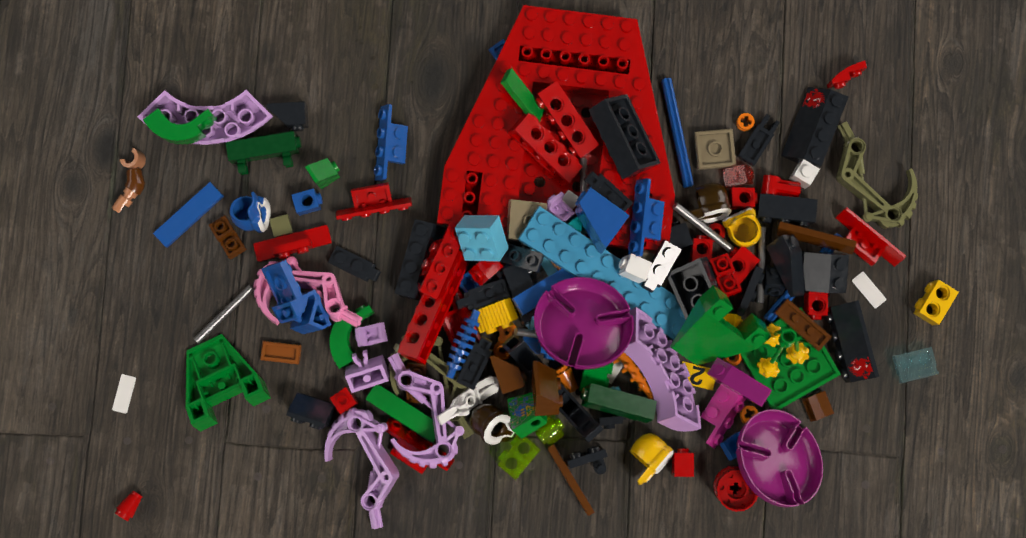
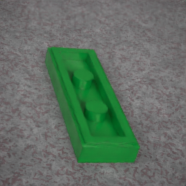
M512 68L508 69L500 83L525 114L530 113L536 116L540 122L545 111L544 108H539L535 101L536 98Z

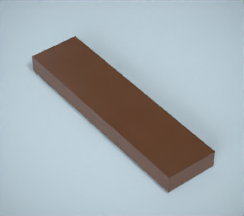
M780 222L777 231L778 236L794 234L798 241L852 255L857 243L855 240L785 222Z
M551 444L548 446V451L586 514L590 516L595 513L555 445Z

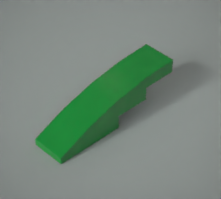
M379 384L372 388L366 397L367 401L433 443L435 442V431L431 417Z

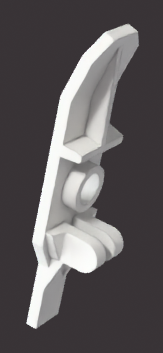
M489 375L479 380L474 390L468 388L454 398L450 407L436 416L439 424L443 425L456 416L468 415L472 408L482 404L483 400L497 393L500 387L497 377Z

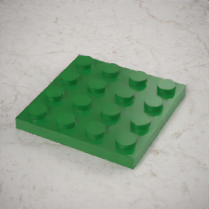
M781 319L773 323L775 326L791 329ZM796 333L797 337L800 338L799 343H803L809 349V359H806L803 364L798 362L792 364L791 360L786 358L787 348L784 347L776 359L780 372L777 373L776 377L769 378L759 373L757 363L760 362L761 358L772 359L780 345L776 344L775 347H771L769 344H763L756 350L741 353V357L751 376L772 390L766 399L771 410H780L841 375L825 346L820 351H817Z

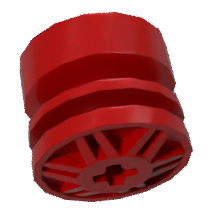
M728 466L720 470L715 476L713 482L714 493L720 503L727 509L735 512L745 511L751 508L757 501L758 496L746 484L738 466ZM734 483H736L739 488H735L733 492L730 486H734Z

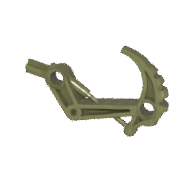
M847 121L838 125L837 129L845 142L836 176L838 183L863 201L864 214L861 216V219L866 223L870 221L877 222L883 229L902 227L905 223L904 220H909L913 215L912 210H915V201L918 199V186L913 169L911 168L906 171L908 189L905 196L897 204L889 205L864 181L863 154L866 149L865 142L859 136L855 137ZM852 144L858 147V152L852 150ZM867 205H868L870 208H872L875 212H874V213L868 212ZM888 211L894 214L893 220L888 217Z
M437 336L434 346L438 347L439 358L430 353L427 363L443 375L445 385L443 386L446 409H448L453 399L468 388L456 383L460 374L459 371H456L453 379L446 377L449 366L446 365L447 363L444 362L441 347L443 339ZM397 343L393 347L395 350L393 354L398 353L399 344ZM399 354L403 364L409 360ZM389 363V378L393 391L397 396L400 392L394 378L396 374ZM448 380L454 385L452 391L451 386L448 385ZM464 416L450 419L456 426L464 428V434L462 435L464 439L474 434Z

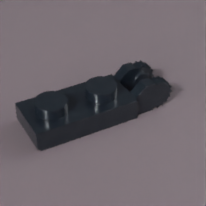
M768 114L756 126L737 156L752 167L759 160L774 136L773 133L780 124L776 120L770 130L765 129L764 125L770 117Z

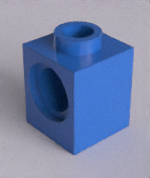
M314 188L292 194L295 210L299 216L322 210L320 204H323L321 194L317 193ZM306 198H313V203L310 206L304 205Z

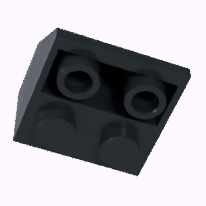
M297 393L286 416L291 417L290 421L299 424L308 422L310 423L309 427L320 430L324 427H330L336 407L331 402L303 393Z

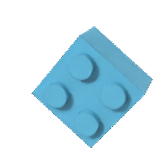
M464 215L455 227L465 261H500L508 250L499 215Z

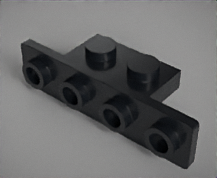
M507 241L508 250L499 262L538 273L544 259V254L532 251L531 248L524 245L514 246V243Z

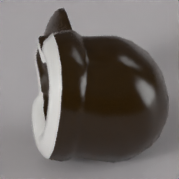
M706 183L696 188L699 209L689 211L695 217L705 223H712L730 215L731 206L728 194L721 184Z
M481 404L472 411L470 426L474 433L481 436L484 442L495 445L500 442H509L515 436L511 429L510 415L503 412L499 407L492 404ZM501 422L503 424L498 433H491L497 423Z

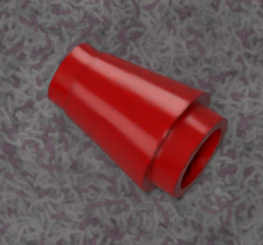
M132 491L116 507L115 514L126 521L133 518L143 496Z

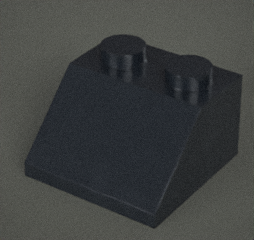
M838 252L802 253L804 291L846 293L848 254Z

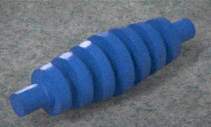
M473 309L469 318L464 319L467 322V326L461 325L460 327L464 330V333L458 331L456 334L462 337L461 340L453 339V342L459 345L458 348L451 346V350L455 351V355L449 353L448 357L453 360L452 362L447 361L446 364L449 366L446 377L451 379L454 378L456 371H461L463 368L459 366V363L465 364L466 362L465 359H462V356H469L470 354L465 349H473V346L468 344V341L475 342L476 338L471 337V334L477 335L478 331L474 327H479L480 325L477 320L480 312Z

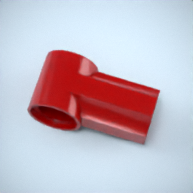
M764 175L761 194L799 197L801 183L782 180L774 175Z

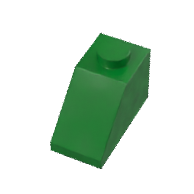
M328 158L305 167L320 189L325 188L340 178L337 173L340 171L339 167L334 161L330 162Z

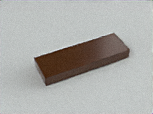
M788 298L774 312L778 318L817 351H820L832 337Z

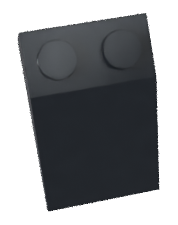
M707 257L696 259L667 274L685 319L689 316L698 299L713 285L718 288L715 274Z

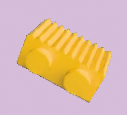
M509 297L478 309L477 311L480 314L477 320L480 325L477 329L479 334L486 332V335L496 332V327L502 326L505 329L513 326L512 321L517 320L518 316L511 298Z

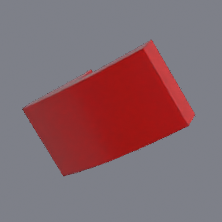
M858 62L842 70L827 84V88L834 87V89H840L845 87L851 78L862 75V72L867 68L866 62Z
M728 253L709 259L719 289L727 297L740 293L742 289L734 273L735 269Z

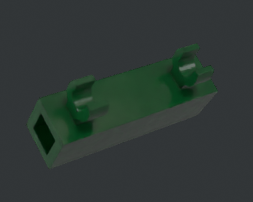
M294 131L226 142L228 161L231 164H237L238 173L241 175L249 174L247 162L283 156V164L286 168L294 167L292 155L300 154L299 148L302 147L301 138Z
M593 383L585 386L580 395V399H582L581 405L587 408L644 423L654 420L657 404L655 400Z

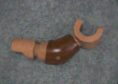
M132 148L131 151L134 153V160L131 163L125 159H120L121 164L129 168V170H127L124 194H120L111 207L118 213H120L124 205L130 207L133 203L131 201L132 198L135 199L137 195H141L145 187L141 169L146 163V158L141 151Z

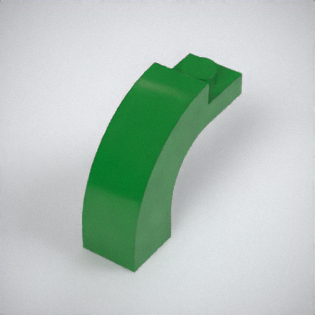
M159 108L143 119L148 128L167 142L181 145L195 143L205 138L206 135L202 130L213 126L214 121L217 120L214 114L207 109L189 123L174 124L170 122Z
M362 305L355 310V314L363 318L361 321L375 313L370 305L367 307ZM343 320L334 323L330 334L331 354L339 369H343L354 362L352 359L354 351L350 345V334L354 326Z

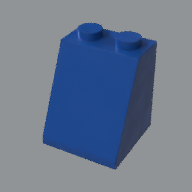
M591 187L587 192L583 190L575 203L577 206L575 210L576 215L597 251L602 254L630 215Z

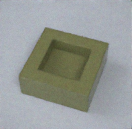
M288 214L269 219L274 238L293 233Z

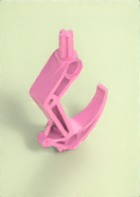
M294 256L287 258L286 261L291 266L292 274L296 282L299 283L300 288L316 290L321 298L322 305L332 321L340 322L343 320L356 328L360 326L363 318L348 310L334 274L302 271ZM270 261L269 264L265 265L264 267L272 265L277 262ZM259 269L257 272L259 279L254 281L256 303L261 308L262 313L271 322L278 325L280 322L271 314L269 308L273 293L262 269ZM335 308H339L338 311L332 312Z

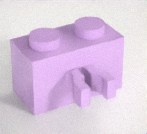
M363 350L364 358L361 361L356 353L352 354L355 364L346 366L345 378L351 393L389 381V370L383 355L368 359L367 350Z

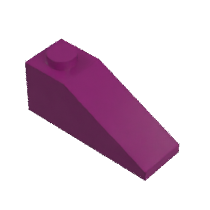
M719 358L715 360L707 373L717 383L761 407L772 391L767 386Z

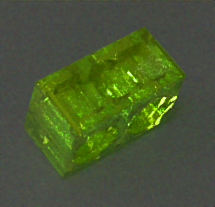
M518 435L511 441L512 447L508 452L504 450L497 458L500 461L498 466L515 480L541 450L527 437L521 439ZM523 442L527 443L530 447L529 451L525 454L520 453L518 450V446ZM508 458L516 459L517 465L515 468L511 469L506 466Z

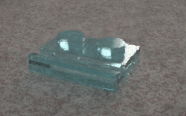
M932 347L892 356L897 375L899 376V383L939 374Z

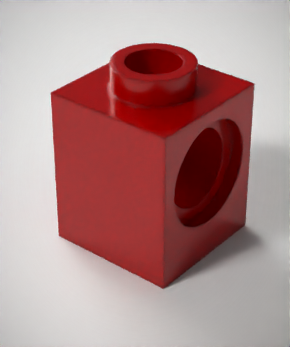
M732 187L729 190L731 209L754 208L755 204L758 203V193H755V188ZM740 194L747 196V203L740 201Z
M697 235L696 238H693V245L690 246L689 263L702 257H707L708 260L712 259L713 240L703 235ZM697 245L705 247V254L697 252Z
M480 261L468 272L473 280L482 286L504 266L499 261Z
M804 293V312L812 320H822V317L828 316V293ZM814 301L818 302L820 305L818 311H815L812 308V303Z
M345 387L330 397V400L340 414L349 411V409L359 404L349 387Z
M677 448V452H673L672 476L694 477V453L689 452V449Z

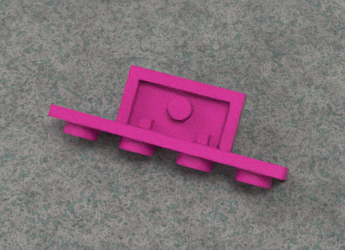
M721 384L700 416L705 421L716 426L706 441L713 449L723 441L724 433L727 429L731 428L734 417L743 409L744 401L746 400L743 396Z

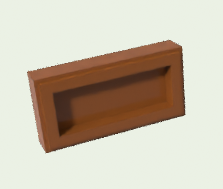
M263 341L260 360L300 365L302 345Z

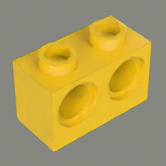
M936 280L927 284L924 289L926 293L923 298L916 302L914 306L916 309L913 313L932 326L940 325L959 293L944 282ZM937 289L942 292L941 298H938L936 295ZM928 305L932 307L931 315L926 311Z

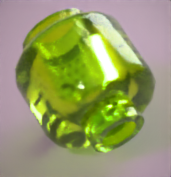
M548 416L547 424L537 429L535 433L544 445L546 443L553 445L564 436L562 429L565 426L559 418L554 419Z

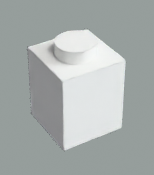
M803 159L798 163L789 180L801 183V187L806 189L811 185L820 169Z
M631 253L620 260L618 274L636 283L644 282L647 279L652 262Z

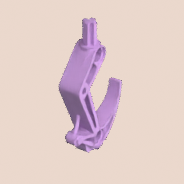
M393 354L388 357V360L396 374L394 378L397 386L402 390L408 391L421 404L424 403L431 409L436 445L427 450L415 452L403 448L394 438L390 441L395 449L413 464L418 463L420 467L428 465L429 468L433 469L437 468L438 464L445 467L458 453L456 442L458 437L464 434V428L456 426L448 420L446 423L454 429V432L447 436L446 423L440 425L436 417L445 411L444 387L442 383L406 369L399 354ZM408 376L411 379V384L403 385L401 377ZM424 395L429 396L430 403L426 400L427 398ZM439 445L447 447L448 451L445 456L438 453Z
M351 408L348 413L344 412L339 415L338 420H335L332 428L329 429L324 450L325 462L333 459V447L341 435L356 433L373 465V471H370L367 491L361 498V505L366 511H369L372 529H378L383 527L380 508L383 507L384 500L397 481L399 470L381 444L383 433L388 430L387 424L376 421L369 410ZM357 418L361 421V427L356 423ZM373 431H376L377 433H379L378 438H377V436L375 435V433H374ZM370 496L375 499V504L371 502Z

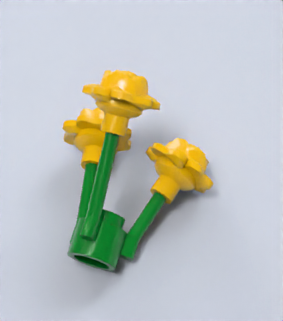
M773 323L767 326L772 337L764 344H769L771 347H775L776 344L780 346L772 359L761 358L759 360L760 362L757 363L760 374L766 378L777 376L780 369L776 359L784 347L787 348L786 358L791 360L792 364L797 362L803 364L806 359H809V349L803 343H799L800 338L797 337L794 330L775 326Z

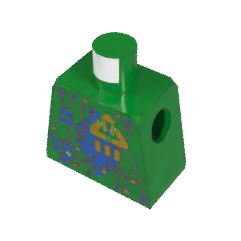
M533 392L507 399L511 429L521 439L547 424V415L535 416Z

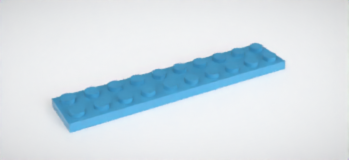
M537 207L518 238L519 241L534 251L544 254L545 258L574 277L593 278L609 284L625 298L630 306V310L635 307L642 310L652 318V323L657 328L661 327L664 330L663 333L671 340L675 339L686 319L674 294L662 286L656 287L651 293L641 287L643 282L636 283L619 275L621 259L606 249L600 254L591 239L542 207Z

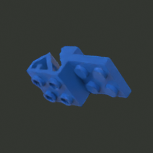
M286 260L262 268V272L277 302V305L273 306L272 310L280 323L292 321L290 329L301 334L323 330L331 325L329 315L323 308L319 294L315 289L301 293L300 285L296 282L292 274V268Z

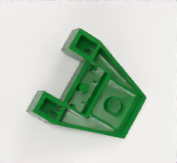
M713 285L698 299L670 346L673 350L698 366L715 361L717 358L723 359L756 350L772 336L766 324L752 313L737 327L723 319L733 309V306L727 295Z
M222 334L187 350L186 411L191 425L200 432L218 424L212 407L243 392L245 399L254 407L271 398L265 381Z

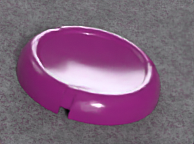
M587 277L569 278L552 285L549 292L546 290L540 297L534 313L535 333L546 353L565 366L583 370L604 367L618 359L631 341L634 321L633 315L629 314L630 306L615 288L603 281Z
M772 409L757 413L742 427L737 440L736 456L738 467L746 484L759 498L778 507H796L810 501L818 492L823 477L822 455L813 434L807 427L801 428L799 426L801 421L785 411Z

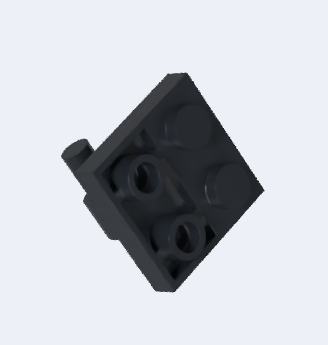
M596 445L587 448L588 452L583 454L580 451L571 453L569 458L566 459L570 469L592 462L594 471L601 475L606 472L603 458L608 456L606 449Z

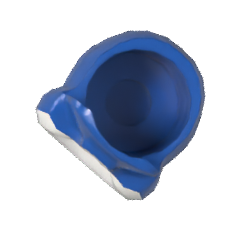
M252 192V197L243 196L234 200L230 207V217L238 228L244 231L255 230L258 233H262L268 228L271 207L266 198L257 196L255 192Z

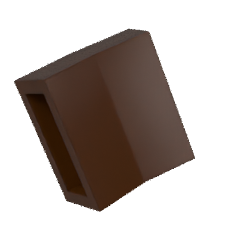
M820 391L801 399L810 422L834 414L825 391Z

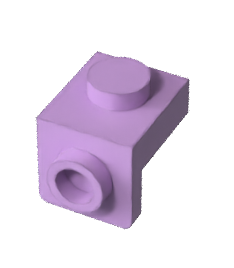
M560 192L558 195H552L547 200V211L567 223L575 216V212L562 201L565 194Z
M384 322L355 328V339L358 347L388 341Z

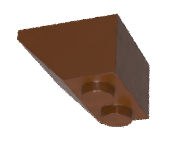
M490 357L502 394L525 387L524 383L527 382L524 370L520 371L518 367L498 357Z
M533 361L532 391L535 416L559 415V408L563 407V397L558 393V390H561V380L557 378L556 370L539 361Z

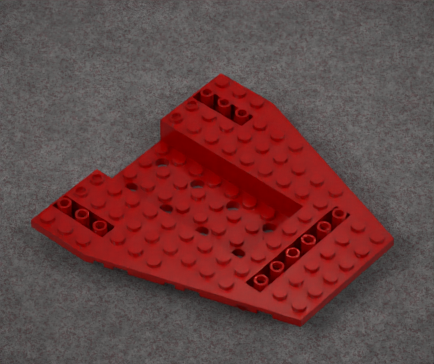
M523 5L444 166L437 224L449 225L450 222L458 224L464 215H499L504 234L506 235L510 199L547 203V200L552 195H558L560 192L566 194L570 190L578 197L581 192H575L572 189V185L575 182L580 183V171L569 184L560 185L508 134V131L518 119L525 115L500 83L506 71L512 68L535 98L536 93L552 82L557 81L599 144L598 147L582 157L587 158V175L591 171L597 176L601 173L633 204L636 180L651 179L649 198L665 202L661 240L655 241L645 238L643 250L657 251L663 239L670 243L673 217L672 207L674 205L675 192L638 20ZM627 94L661 163L635 176L622 180L592 117L584 118L581 115V111L592 108L604 99ZM553 99L550 104L553 105L554 110H557L559 103ZM544 111L539 123L544 128L550 130L552 136L557 141L563 143L568 151V144L565 140L562 141L556 133L558 129L555 125L549 123L546 118L548 114ZM564 115L561 123L564 126H568L570 120ZM531 131V136L535 139V133ZM575 131L572 134V140L578 142L580 134ZM558 158V163L562 165L561 159ZM543 178L545 185L537 187L534 184L535 179ZM633 204L626 210V213L630 216L607 248L628 251ZM583 234L584 236L590 239L588 234Z

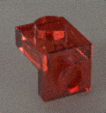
M743 164L722 169L725 188L753 184L754 171L749 165Z

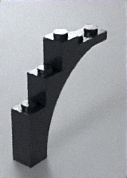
M513 334L501 345L532 380L533 361L543 362L520 336ZM561 383V390H558V393L563 397V407H560L559 411L590 442L604 429Z

